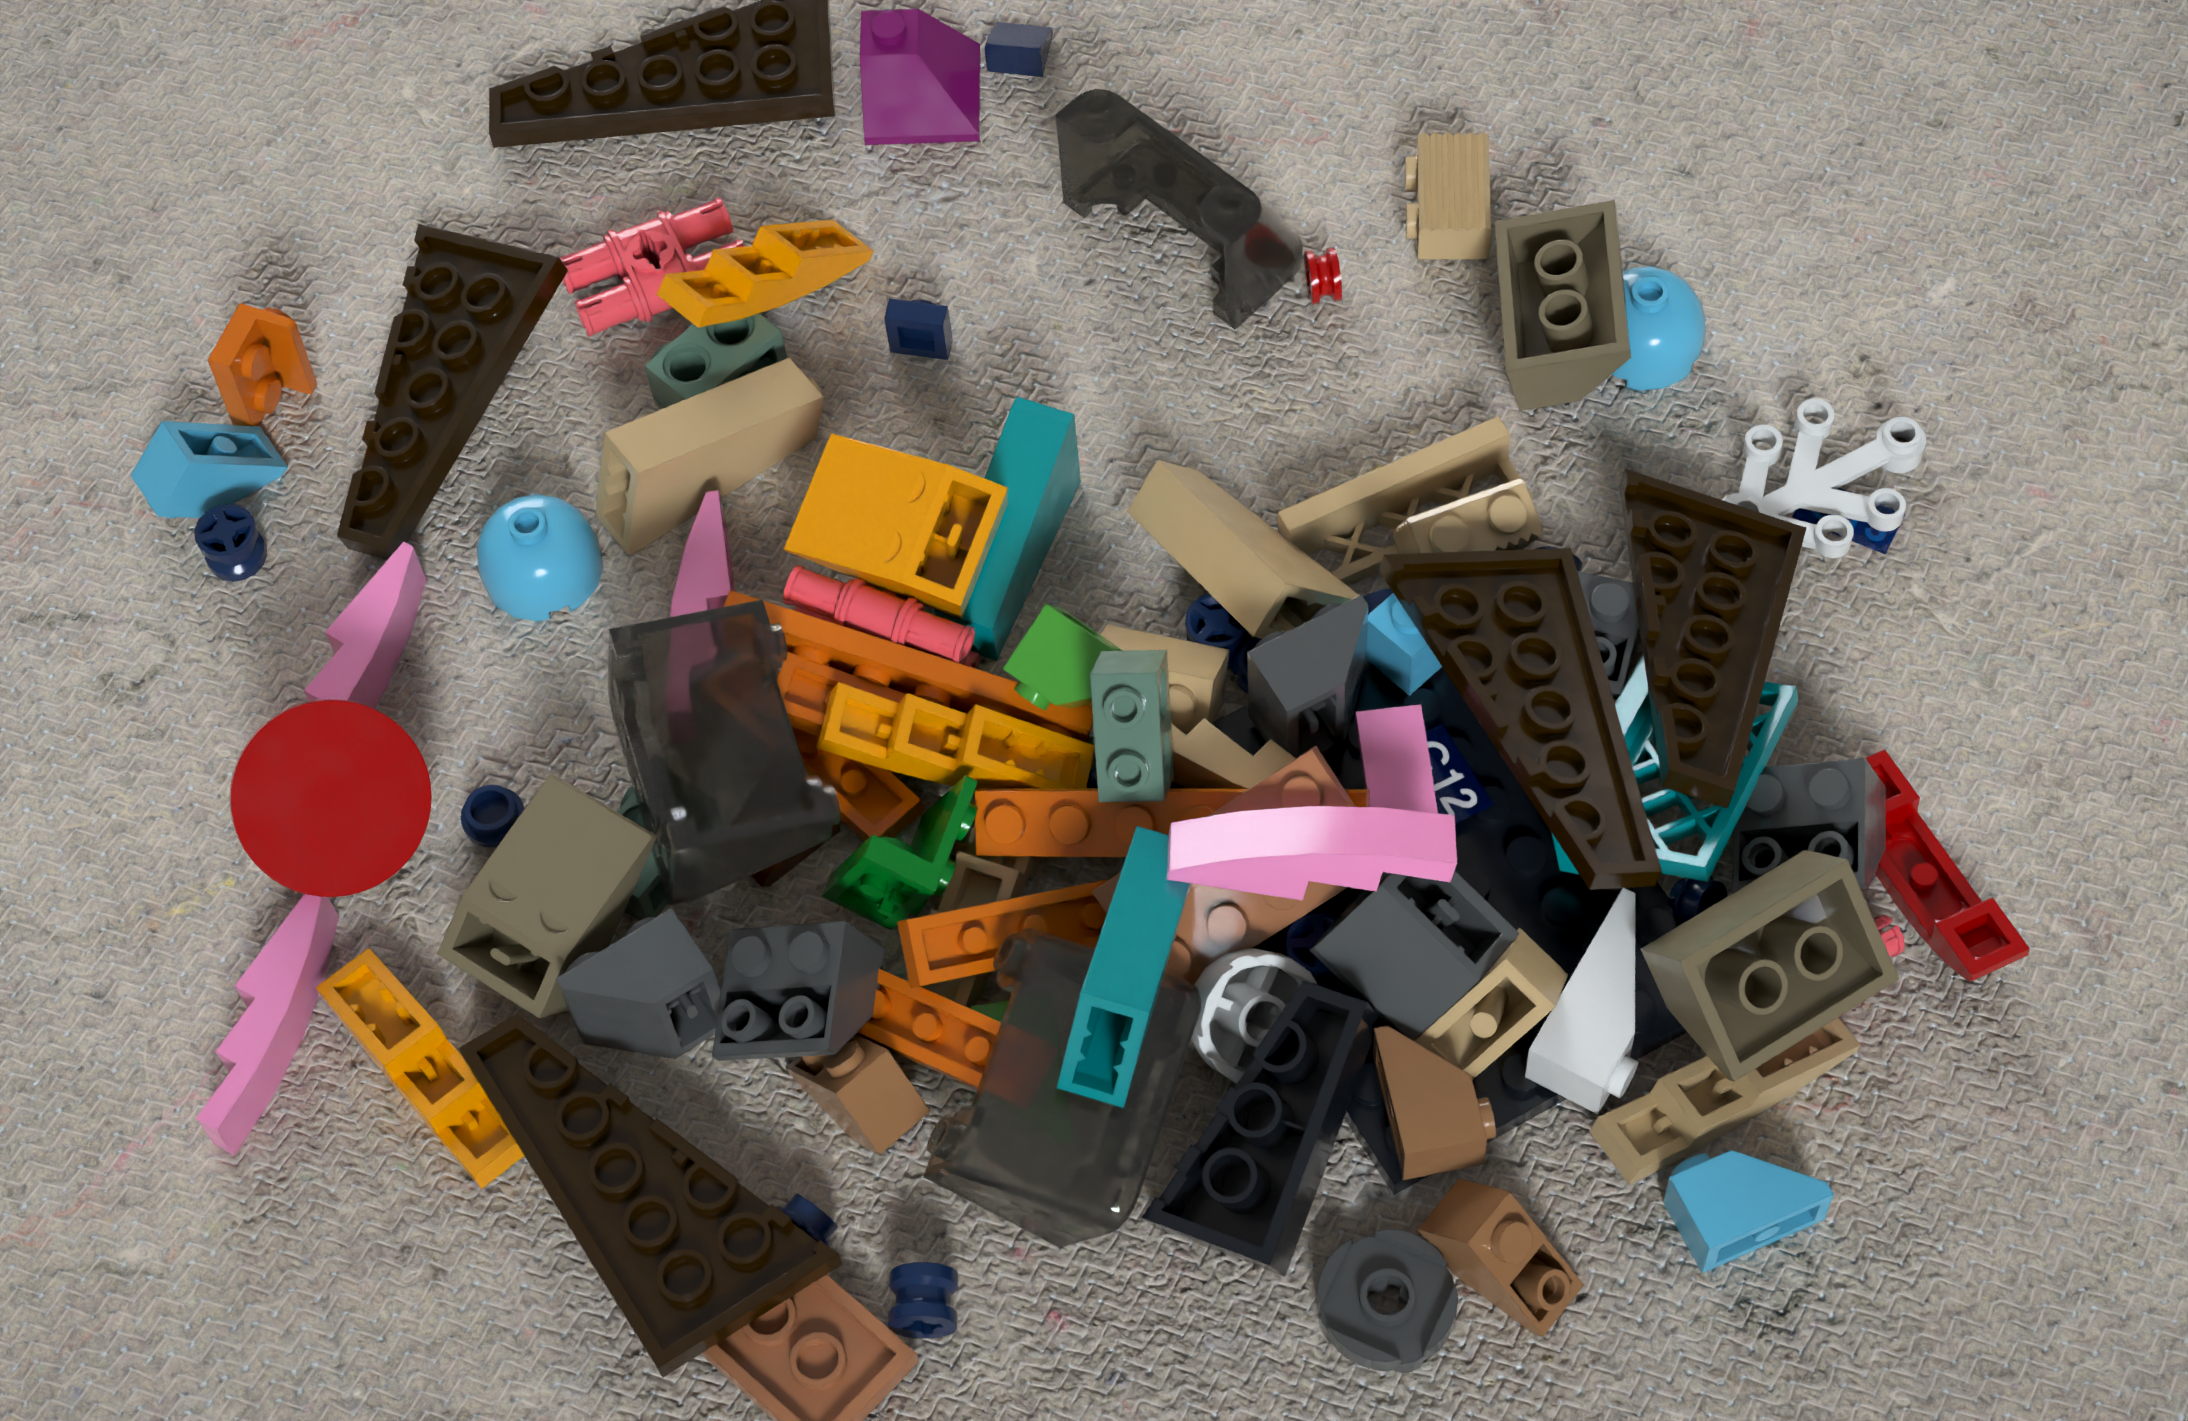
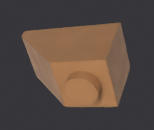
M1389 1026L1374 1028L1373 1059L1403 1180L1484 1165L1487 1139L1496 1138L1495 1121L1488 1097L1477 1099L1471 1075Z

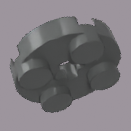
M1397 1229L1374 1231V1236L1363 1237L1352 1243V1238L1340 1245L1332 1253L1320 1275L1317 1302L1322 1333L1344 1357L1362 1367L1377 1371L1413 1372L1420 1368L1426 1359L1435 1355L1443 1347L1452 1333L1455 1324L1458 1294L1453 1277L1446 1268L1447 1262L1439 1250L1431 1243L1407 1231ZM1388 1285L1396 1286L1400 1289L1399 1301L1406 1305L1405 1308L1400 1312L1391 1311L1388 1315L1376 1312V1303L1368 1299L1371 1291L1384 1293Z

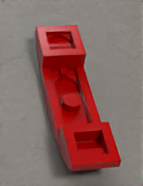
M1884 749L1866 757V760L1886 787V849L1875 874L1916 932L1948 966L1969 982L2028 956L2030 948L1992 897L1982 902L1917 812L1920 801L1919 795L1887 751Z

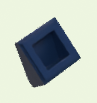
M997 22L985 44L987 71L1043 77L1053 36V28Z

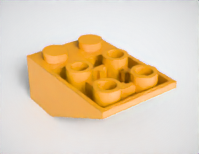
M831 433L785 544L784 551L853 578L864 579L871 585L891 591L907 599L910 597L917 598L925 606L962 619L1007 507L1008 487L945 463Z

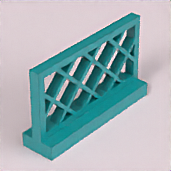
M1642 654L1615 703L1637 785L1657 777L1661 780L1658 753L1654 749L1656 739L1644 656ZM1764 682L1759 704L1773 707L1770 712L1754 719L1747 744L1750 752L1743 759L1735 792L1728 808L1714 805L1698 812L1691 802V799L1694 797L1667 788L1641 798L1646 817L1676 805L1680 807L1686 816L1656 829L1648 820L1662 874L1708 882L1757 784L1759 775L1762 774L1798 703L1796 686ZM1696 833L1699 834L1704 842L1697 856L1670 851L1666 846ZM1552 834L1560 871L1579 874Z

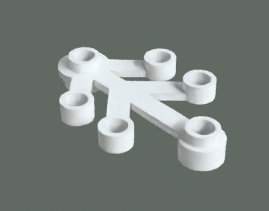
M1813 398L1805 400L1799 405L1794 426L1798 433L1787 484L1763 496L1768 468L1778 461L1783 439L1781 433L1776 428L1764 424L1756 425L1749 429L1745 436L1743 455L1746 459L1739 492L1728 495L1722 500L1806 527L1802 547L1815 549L1819 554L1827 558L1842 557L1849 551L1854 534L1853 526L1846 518L1867 522L1871 527L1879 531H1892L1902 523L1906 501L1898 491L1891 488H1881L1874 491L1869 497L1836 489L1879 467L1893 473H1906L1915 469L1921 462L1926 445V436L1919 424L1913 419L1896 417L1886 421L1879 427L1875 440L1816 469L1822 440L1830 434L1835 414L1832 406L1822 399ZM1817 416L1824 422L1812 424L1805 417ZM1893 437L1904 438L1909 442H1898ZM1765 442L1772 446V449L1760 450L1753 444ZM1880 505H1887L1891 507L1895 511V513L1883 514L1876 509V507ZM1798 508L1830 514L1821 518L1817 525L1784 516ZM1835 532L1841 535L1843 540L1830 541L1823 534Z

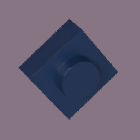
M889 298L884 320L890 353L948 360L953 343L948 306L936 305L922 299L906 301Z

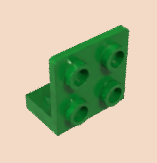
M965 775L923 814L910 846L895 838H880L873 834L830 874L821 897L889 930H892L898 925V921H902L909 914L919 915L931 895L940 897L953 876L956 861L950 859L949 855L955 840L961 841L965 837L975 819L978 806L970 801L978 781Z

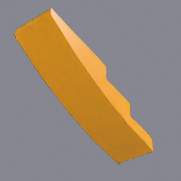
M834 220L762 225L756 234L752 246L713 249L705 270L665 274L656 295L698 328L741 320L783 306L829 285L870 261L874 251Z
M838 682L830 693L817 749L881 769L949 786H954L967 775L978 781L975 788L977 790L979 788H1086L1095 746L977 704L966 714L908 693L898 703Z
M367 948L315 987L320 996L384 1075L481 1189L524 1157L462 1055L447 1040L436 1021L370 948Z

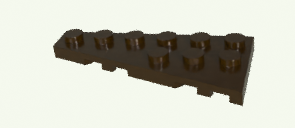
M760 0L735 10L721 6L640 35L642 43L613 52L610 45L591 52V61L563 70L554 65L489 88V135L493 148L834 117L835 98L829 0Z
M418 224L414 239L419 247L415 265L407 266L403 286L408 291L403 311L393 319L374 392L379 399L375 419L366 422L362 437L363 442L367 445L363 465L360 470L352 475L337 537L347 549L388 560L403 542H408L568 272L558 256Z
M1625 468L1619 484L1662 787L1728 808L1737 785L1806 527Z
M1571 548L1384 554L1379 572L1589 890L1655 886L1662 870Z
M513 1015L458 1048L467 1066L662 1378L842 1265L840 1255L821 1240L817 1242L793 1224L792 1219L773 1204L770 1206L742 1186L738 1182L737 1177L657 1118L655 1120L631 1103L629 1097L611 1083L608 1085L580 1065L575 1056L520 1015Z

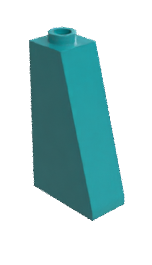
M1017 396L1010 409L985 475V479L1008 487L1007 507L962 619L934 609L936 616L964 626L974 627L975 636L970 652L979 653L981 656L996 661L1081 483L1075 415Z
M1136 826L1081 989L1057 1084L1058 1089L1124 1108L1191 888V883L1167 880L1169 835Z

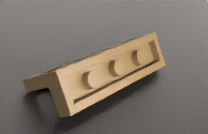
M1499 416L1279 511L1278 532L1307 555L1322 549L1345 554L1342 566L1330 573L1349 586L1378 573L1384 554H1400L1396 543L1383 549L1360 543L1365 530L1377 525L1395 529L1407 518L1415 516L1419 507L1431 501L1449 504L1471 496L1469 494L1474 482L1495 473L1498 474L1503 484L1521 478L1508 458L1511 434Z

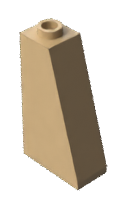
M789 357L604 432L595 515L627 555L643 549L695 516L699 511L706 492L718 490L721 499L816 439L824 399L818 384L811 377H806Z
M1157 460L1127 510L1253 637L1263 639L1274 632L1283 631L1286 633L1310 621L1323 607L1332 603L1344 604L1360 596L1198 470Z

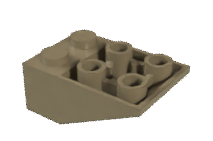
M549 775L461 896L437 954L538 1018L569 1013L555 979L564 974L577 958L590 952H600L610 945L657 835L560 777Z

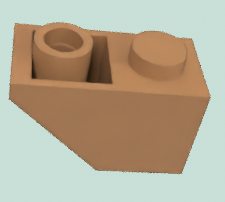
M854 1035L835 1055L800 1056L785 1067L792 1078L854 1142L879 1155L930 1112L928 1106L889 1051L857 1035Z
M1459 1178L1417 1229L1426 1241L1439 1250L1447 1262V1267L1457 1278L1534 1335L1543 1337L1584 1286L1510 1191Z

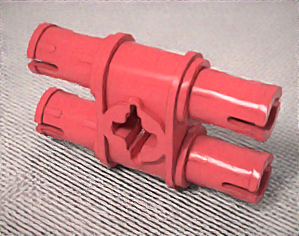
M720 197L675 215H671L669 211L664 213L662 210L657 212V217L616 233L613 229L609 230L607 235L603 236V242L576 253L573 252L559 257L568 270L562 280L568 294L615 276L623 280V284L612 287L607 291L574 301L578 316L588 337L636 318L639 322L645 321L648 323L652 321V316L673 309V307L656 295L665 274L705 270L712 251L692 257L689 253L686 254L685 250L734 232L729 214ZM738 239L718 249L744 247L741 239Z
M796 565L791 571L785 585L783 600H785L784 603L787 605H795L794 611L978 669L979 653L970 652L975 636L974 627L964 626L925 612L924 605L917 598L910 597L905 600L891 591L886 590L884 592L869 587L867 582L861 578L851 579L844 583L807 570L801 565Z

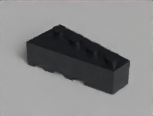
M1303 980L1253 1053L1254 1060L1234 1088L1230 1086L1216 1107L1218 1112L1196 1145H1190L1175 1167L1178 1171L1159 1199L1157 1197L1154 1198L1141 1218L1161 1231L1286 1276L1372 1044L1374 1028H1378L1381 1019L1369 1003Z

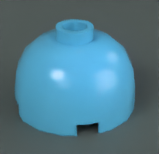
M1648 266L1634 267L1623 271L1631 358L1612 375L1627 380L1626 387L1636 390L1663 389L1683 380L1691 372L1692 364L1699 358V355L1701 356L1706 335L1702 302L1684 279L1669 270Z
M528 495L517 497L502 505L483 526L476 546L479 576L482 584L495 606L514 618L542 621L551 619L549 612L559 611L566 606L569 607L570 612L582 606L596 590L604 568L597 535L582 512L566 501L552 496Z

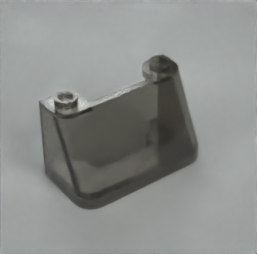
M1103 89L1085 91L1056 114L1063 203L1085 219L1093 212L1092 206L1100 204L1117 205V211L1127 216L1146 199L1218 251L1222 256L1211 265V280L1220 285L1219 292L1213 299V314L1234 330L1290 281L1301 268L1303 244L1300 235L1291 225L1252 190L1120 95Z
M763 600L609 629L608 694L612 717L644 827L657 836L651 851L669 905L698 900L825 842L831 837L832 825L839 824L841 820L839 802L834 787L832 785L823 786L818 775L807 776L777 683L778 662L787 660L786 640L780 623L770 624Z
M1026 928L1006 937L997 950L993 962L994 969L998 971L997 984L1001 989L1010 993L1011 997L972 1105L959 1110L952 1117L949 1115L942 1117L930 1134L927 1150L931 1153L923 1177L1060 1248L1114 1232L1122 1226L1133 1211L1200 1014L1201 997L1197 986L1177 975L1165 972L1124 1108L1058 1089L1057 1084L1079 996L1095 948L1034 928Z

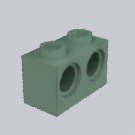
M759 313L741 320L700 328L693 324L673 342L662 345L644 366L653 399L665 408L787 359L782 331Z
M1167 650L1101 651L1090 673L1098 801H1165L1175 776Z

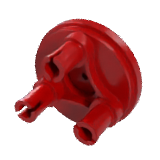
M324 699L290 707L268 720L254 733L241 751L236 762L230 784L229 803L236 835L245 852L261 871L274 881L296 892L319 897H340L360 893L383 883L407 863L420 845L425 834L431 812L432 793L429 773L424 758L412 738L401 726L388 716L366 705L346 700Z

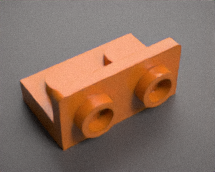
M239 303L207 361L232 424L259 426L264 416L271 414L277 407L281 396V386L312 395L317 382L296 322L278 309L267 307L262 310Z

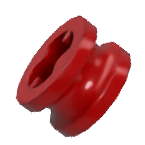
M1335 247L1327 248L1326 253L1321 256L1315 255L1312 250L1305 251L1304 268L1310 303L1312 305L1319 304L1320 299L1324 296L1331 297L1334 302L1341 301L1342 282Z

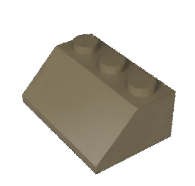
M1615 200L1494 221L1506 373L1519 411L1580 401L1631 358Z
M1808 850L1802 851L1641 948L1667 1009L1722 1074L1733 1082L1899 980L1848 859Z

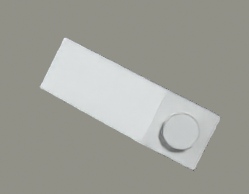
M1626 888L1621 890L1561 993L1556 1007L1550 1012L1529 1048L1525 1073L1526 1078L1596 1114H1599L1610 1094L1618 1098L1623 1096L1638 1066V1061L1630 1058L1635 1035V893Z

